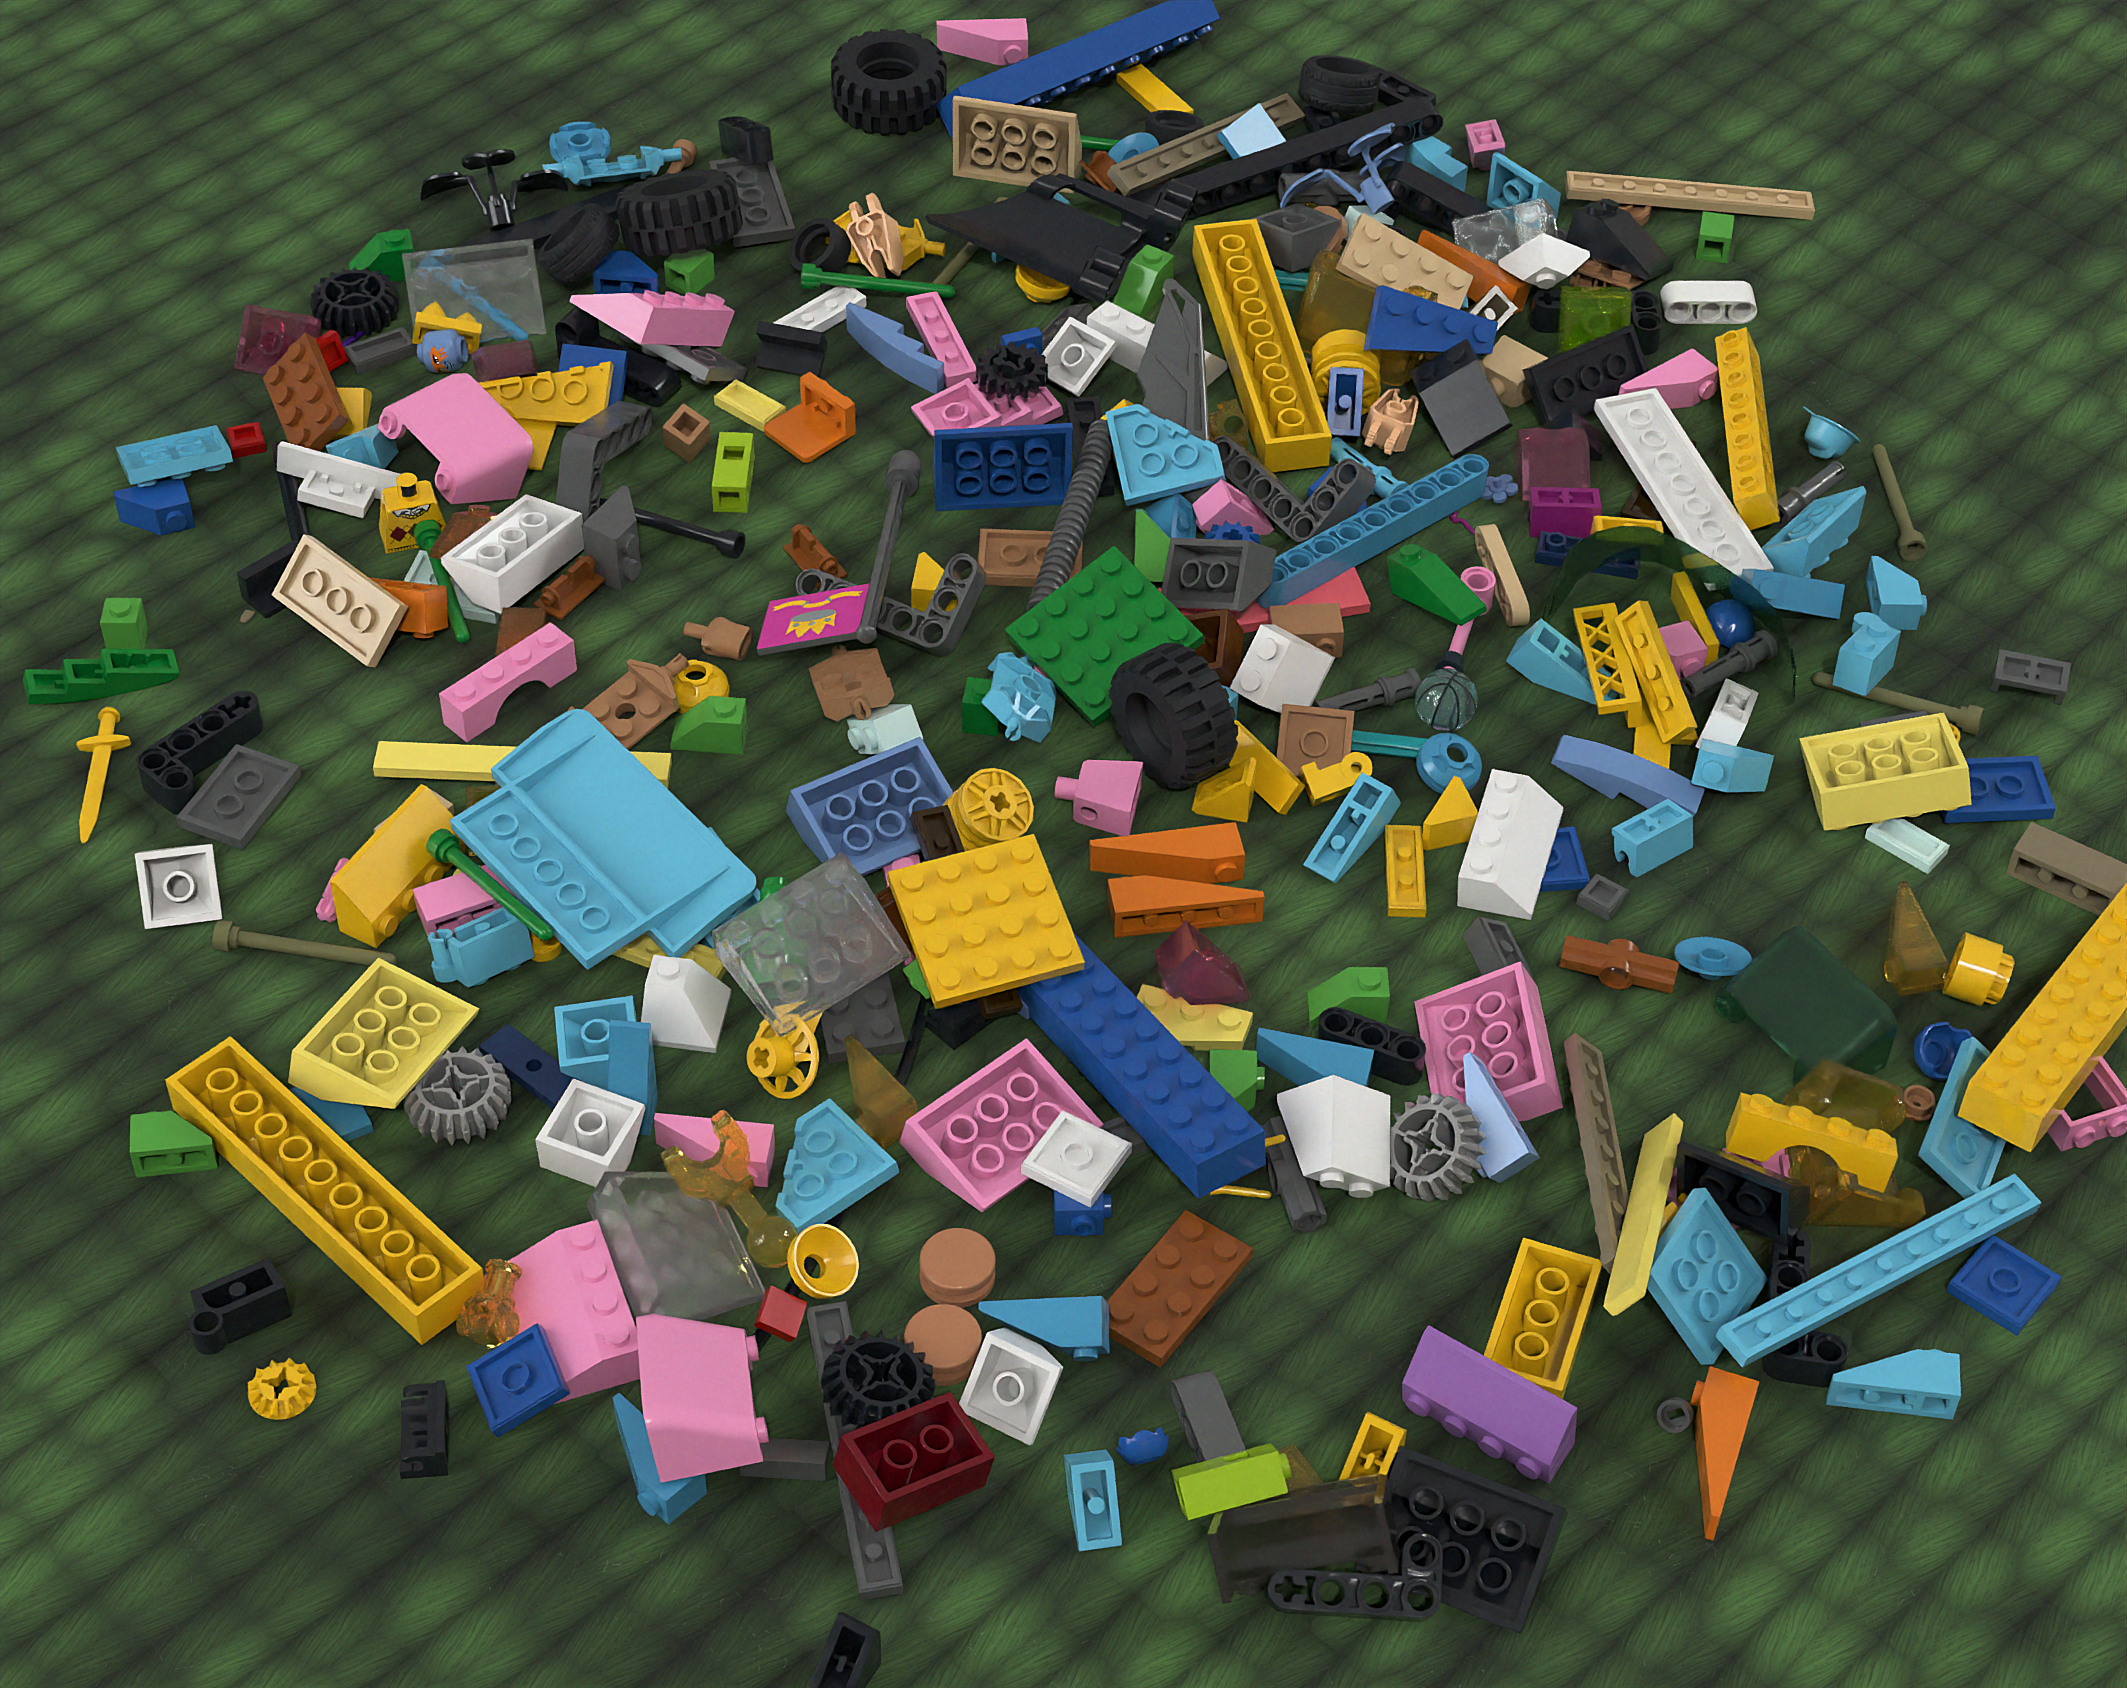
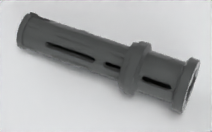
M1832 461L1827 467L1799 487H1789L1784 490L1782 497L1777 500L1780 521L1771 525L1777 529L1784 528L1794 516H1797L1813 500L1837 483L1843 481L1847 475L1846 470L1837 476L1836 473L1843 469L1844 466L1838 461Z
M1763 629L1755 632L1752 639L1744 643L1737 642L1731 646L1727 655L1680 680L1685 696L1693 699L1705 690L1721 683L1726 678L1728 679V677L1738 672L1748 673L1760 661L1773 659L1778 654L1777 643L1774 637Z
M1408 668L1405 670V673L1390 678L1386 676L1378 677L1372 685L1321 700H1314L1313 707L1355 712L1379 704L1382 707L1394 706L1396 701L1409 697L1418 699L1417 687L1421 680L1414 668ZM1420 684L1418 690L1419 697L1423 693L1422 684Z

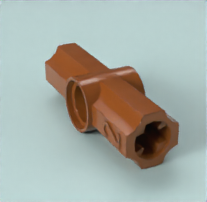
M1567 935L1559 967L1599 976L1600 981L1605 986L1616 990L1627 989L1633 984L1672 994L1679 962L1641 953L1637 945L1626 939H1614L1608 942V944H1603Z

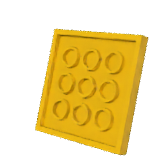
M1034 834L888 871L887 880L935 1009L1084 970V958Z

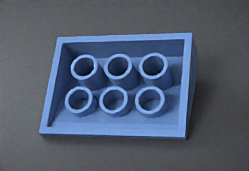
M917 737L790 790L786 812L803 842L840 884L844 885L888 866L895 860L909 857L922 851L910 821L912 812L942 806L953 791L922 738Z

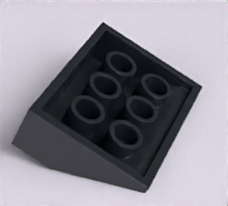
M1400 1446L1355 1569L1365 1574L1399 1576L1400 1552L1409 1537L1417 1533L1431 1534L1439 1541L1443 1552L1440 1603L1521 1634L1553 1556L1568 1513L1564 1507ZM1415 1544L1410 1547L1409 1554L1413 1563L1422 1567L1432 1563V1552L1426 1545ZM1416 1588L1411 1590L1414 1593L1430 1598L1429 1594L1423 1589Z

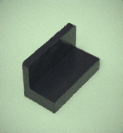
M759 321L756 331L761 340L756 360L758 368L798 376L811 372L818 378L820 377L828 341L822 332Z
M295 540L237 572L242 599L264 618H270L287 608V606L273 597L272 593L299 544Z

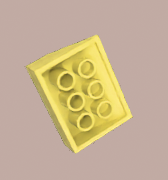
M1944 712L1799 738L1817 813L1824 831L1832 829L1844 830L1854 825L1878 824L1888 819L1905 816L1917 817L1923 813L1939 810L1951 811L1962 806L1972 805L1969 767Z
M377 958L292 1050L288 1083L324 1101L395 1109L477 1016L479 1008Z

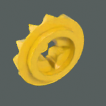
M290 1357L284 1363H276L271 1360L270 1365L265 1369L256 1368L254 1379L248 1382L249 1403L256 1413L268 1419L282 1420L294 1417L307 1409L316 1395L317 1387L314 1374L308 1370L305 1363L296 1364ZM287 1379L289 1387L284 1388L282 1393H279L277 1399L274 1387L279 1386L281 1381Z

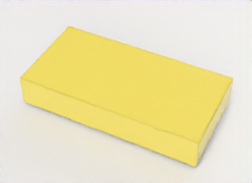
M737 379L714 396L716 406L763 432L764 426L786 412V406Z

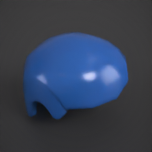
M1730 599L1717 601L1705 610L1719 645H1724L1730 649L1737 642H1746L1753 638L1756 632L1755 621L1748 606L1737 600Z
M1949 1022L1928 1025L1920 1030L1914 1040L1913 1059L1924 1075L1933 1080L1945 1082L1948 1079L1962 1041L1973 1036L1969 1030L1954 1028L1949 1025Z

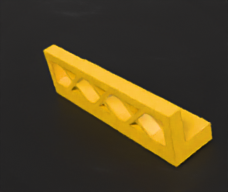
M1637 601L1614 618L1663 744L1693 745L1699 739L1695 731L1697 724L1648 601Z
M1615 602L1574 608L1573 617L1599 715L1624 711L1628 728L1642 726V699L1631 660L1614 619L1618 616ZM1601 617V624L1597 628L1583 621L1585 619ZM1597 640L1606 644L1607 649L1603 653L1591 648ZM1604 664L1613 670L1610 678L1597 672ZM1612 689L1619 693L1620 699L1604 701V696Z

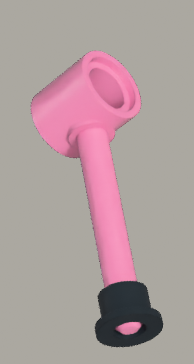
M1475 566L1467 568L1462 572L1460 579L1486 604L1487 611L1483 613L1486 614L1492 607L1495 576L1484 567ZM1474 619L1462 626L1457 625L1449 651L1445 652L1443 658L1437 662L1436 672L1444 668L1452 673L1461 671V677L1463 676L1464 668L1462 665L1464 659L1462 654ZM1440 670L1437 673L1438 675L1450 678L1453 676L1444 670ZM1455 676L1453 679L1457 681L1459 677Z

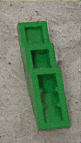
M101 649L99 659H63L61 670L25 669L23 683L28 704L69 703L143 690L178 679L179 670L173 649Z

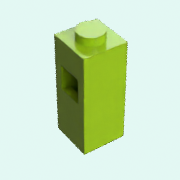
M719 433L712 481L713 512H748L755 460L753 433Z
M1271 1443L1171 1470L1181 1511L1188 1520L1288 1493L1285 1480L1292 1477L1286 1454H1279L1278 1450Z

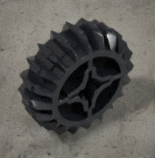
M354 267L353 270L347 271L342 268L340 273L330 272L329 278H320V283L314 285V291L311 293L310 299L312 316L315 318V322L319 323L320 328L323 330L337 331L341 338L346 335H352L355 338L357 332H363L368 337L369 330L379 333L381 327H389L390 321L396 319V313L399 311L400 305L395 283L390 280L389 275H382L380 270L371 272L369 267L363 270H358Z
M864 1330L859 1339L849 1335L844 1344L837 1343L832 1351V1355H829L825 1360L824 1372L820 1380L821 1389H823V1403L830 1404V1416L842 1415V1427L853 1424L856 1426V1429H859L933 1399L932 1396L936 1388L935 1379L932 1378L933 1366L922 1363L925 1360V1352L914 1353V1342L905 1345L900 1343L899 1334L892 1339L885 1338L882 1330L876 1337H871Z

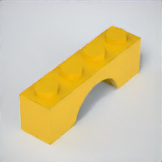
M1741 1092L1726 1131L1727 1152L1764 1163L1776 1152L1787 1147L1805 1145L1818 1148L1835 1160L1841 1171L1844 1187L1880 1198L1883 1196L1898 1158L1896 1139L1882 1130L1870 1129L1868 1131L1852 1126L1850 1122L1839 1117L1828 1119L1815 1115L1809 1109L1802 1106L1794 1105L1788 1107L1775 1103L1771 1098L1762 1094L1748 1095Z

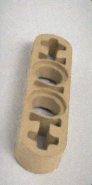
M1495 524L1477 526L1475 529L1476 549L1483 567L1490 570L1495 576L1494 594L1509 627L1528 625L1530 620L1529 604Z

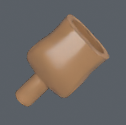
M717 617L711 621L708 627L687 622L684 627V635L702 639L701 648L709 655L742 661L750 648L753 630L751 627L734 623L724 617Z

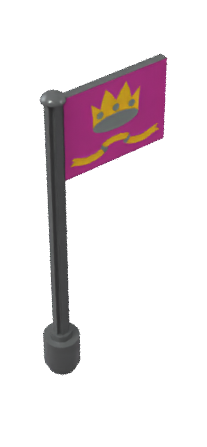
M902 450L894 454L889 460L884 483L891 496L870 583L769 601L757 646L759 656L858 639L862 643H871L876 639V625L905 499L916 492L922 471L921 461L914 452Z

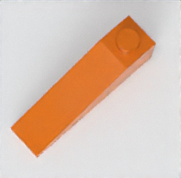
M1421 231L1417 244L1474 276L1467 291L1469 298L1476 302L1496 285L1518 308L1512 315L1523 310L1532 286L1531 283L1521 280L1499 267V265L1431 232Z
M370 578L408 606L396 630L413 632V637L430 638L434 636V631L448 628L446 586Z
M1236 822L1095 839L1089 842L1090 871L1132 876L1147 875L1206 884L1227 883L1243 880L1245 852Z
M1147 875L1108 879L1107 908L1114 938L1262 922L1265 898L1263 891Z
M1710 1366L1706 1381L1697 1380L1690 1404L1698 1406L1694 1420L1704 1533L1706 1539L1713 1541L1759 1381Z

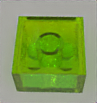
M1561 286L1558 352L1562 353L1630 324L1632 292L1626 287Z

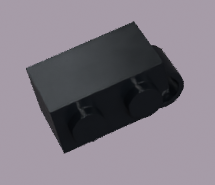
M269 1257L190 1291L195 1313L190 1318L189 1326L195 1348L204 1355L219 1353L225 1348L227 1342L230 1344L292 1316L285 1286Z

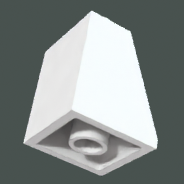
M1335 1075L1277 1094V1103L1303 1176L1320 1181V1185L1326 1188H1340L1349 1191L1350 1196L1357 1198L1371 1197L1374 1191L1390 1187V1095Z

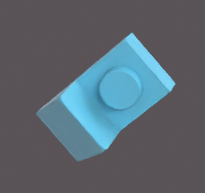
M378 424L326 445L330 455L385 469L397 455L398 449L395 440L387 438L377 428Z

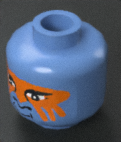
M454 329L428 331L424 334L422 343L417 345V357L419 362L424 363L427 370L431 373L456 372L468 360L467 342L465 337L460 336Z

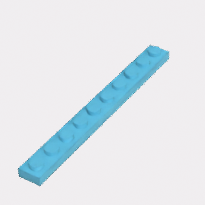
M2013 1174L1720 1326L1716 1338L1740 1366L1744 1367L2034 1214L2042 1202L2016 1174Z

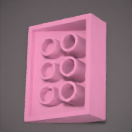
M645 290L644 294L571 295L569 301L637 343L652 345L722 347L735 312L724 305V299L707 293L705 297H701L687 292L685 296H680L666 291L665 295H660L656 292Z
M1521 961L1414 1001L1420 1036L1426 1045L1425 1064L1431 1096L1433 1093L1441 1094L1444 1097L1452 1096L1458 1099L1461 1104H1466L1463 1056L1471 1052L1483 1061L1518 1121H1527L1563 1108L1538 987Z
M1026 1038L906 1120L899 1143L927 1174L983 1213L1031 1179L1021 1174V1164L1062 1110L1099 1128H1102L1104 1124Z
M598 1219L558 1230L484 1275L487 1300L502 1344L536 1323L545 1329L570 1391L569 1395L556 1403L640 1379L637 1329Z

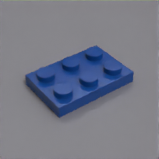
M2038 756L1965 759L1969 767L1972 805L1962 806L1951 811L1941 810L1945 823L2053 819L2056 808Z

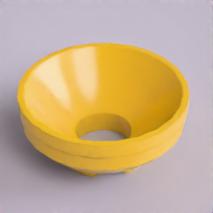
M1019 263L1017 264L1016 282L1031 301L1051 303L1069 293L1070 286Z
M689 660V666L673 677L675 682L673 688L680 705L676 712L681 714L709 696L729 697V684L725 673L717 666L708 662ZM689 672H703L705 674L699 680H691L686 677Z
M828 1224L811 1225L802 1230L789 1246L787 1261L790 1275L795 1284L809 1296L817 1299L837 1297L848 1291L855 1283L859 1269L858 1256L851 1240L838 1228ZM806 1257L814 1258L820 1265L821 1272L818 1279L812 1278L806 1273L804 1269Z

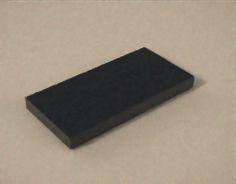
M1633 324L1620 327L1522 369L1542 426L1571 407L1582 417L1594 412V405L1597 399L1619 395L1622 384L1649 371Z

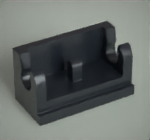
M975 998L949 1005L943 1010L941 1008L935 1009L932 1006L928 1009L932 1016H929L925 1021L926 1028L950 1048L956 1050L1001 1016L984 1020L978 1001Z
M436 1380V1383L406 1386L403 1388V1397L411 1399L401 1401L400 1478L448 1476L449 1400L445 1380ZM420 1396V1397H423V1398L414 1399V1398H411V1397Z

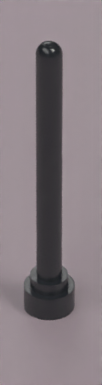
M600 498L599 508H600L608 499ZM634 507L637 523L715 545L722 555L734 559L739 558L744 550L746 537L743 532L728 529L727 531L722 530L719 533Z

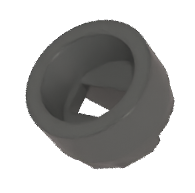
M1682 1397L1668 1398L1657 1410V1420L1660 1426L1670 1433L1684 1431L1691 1424L1694 1416L1693 1408L1689 1401ZM1679 1408L1683 1409V1414L1672 1418L1668 1415L1669 1411Z

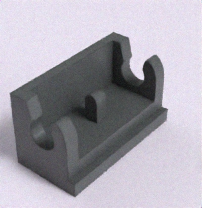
M1999 649L1991 678L1993 680L1989 691L1997 692L2000 684L2056 695L2054 704L2061 705L2067 692L2071 663Z

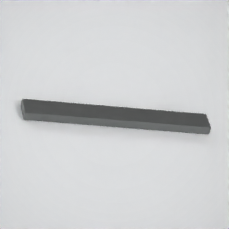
M846 1301L811 1306L805 1309L822 1403L823 1389H821L820 1380L824 1372L825 1360L829 1355H832V1351L837 1343L844 1344L849 1335L853 1336ZM823 1403L834 1461L841 1436L856 1430V1426L849 1424L842 1427V1415L830 1416V1404ZM835 1470L860 1601L903 1594V1583L891 1526L875 1532Z

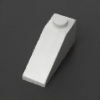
M1726 678L1695 747L1700 749L1702 738L1737 746L1748 723L1758 692Z

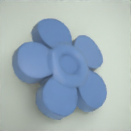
M1503 474L1499 477L1489 476L1487 477L1484 495L1481 498L1484 500L1493 498L1495 503L1505 502L1507 496L1517 494L1518 485L1513 483L1512 476L1508 474Z

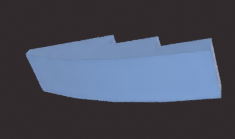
M851 302L846 305L847 331L868 353L906 380L934 394L939 393L944 388V362L925 355L924 343L905 336L903 324Z
M1563 735L1560 738L1551 761L1553 765L1612 800L1621 792L1648 809L1657 803L1670 799L1694 816L1697 813L1705 790L1702 786L1691 784L1689 779L1642 757L1601 743Z

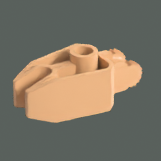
M874 193L866 196L870 212L865 215L859 203L855 201L849 204L853 221L848 224L846 233L862 263L875 277L886 278L885 262L889 270L896 276H899L902 271L903 253L898 222L883 212L878 197Z
M1388 389L1370 407L1361 433L1365 438L1364 445L1372 447L1375 444L1378 448L1384 449V453L1389 455L1393 451H1405L1419 404L1417 397L1414 395L1408 400L1402 399L1400 402L1401 398L1398 397L1400 389Z

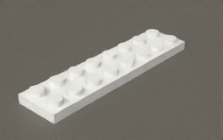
M1656 388L1597 399L1595 401V413L1709 591L1740 585L1742 569H1759L1773 572L1774 567Z

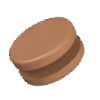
M964 1228L946 1229L934 1234L922 1247L919 1258L920 1283L926 1295L934 1302L964 1308L981 1302L991 1292L995 1283V1252L990 1242L981 1234Z
M937 1304L918 1311L909 1320L904 1333V1345L914 1342V1353L925 1352V1360L922 1363L933 1366L932 1378L935 1379L936 1386H950L970 1377L981 1349L982 1334L977 1320L968 1311L955 1305Z

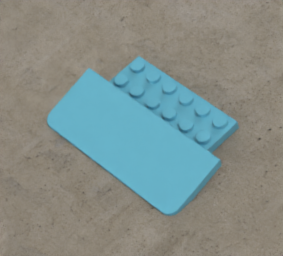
M582 709L569 710L542 726L491 768L493 779L502 788L450 819L451 829L526 907L552 928L553 935L587 970L643 933H646L669 957L680 958L750 899L756 890V877L753 872L591 713Z

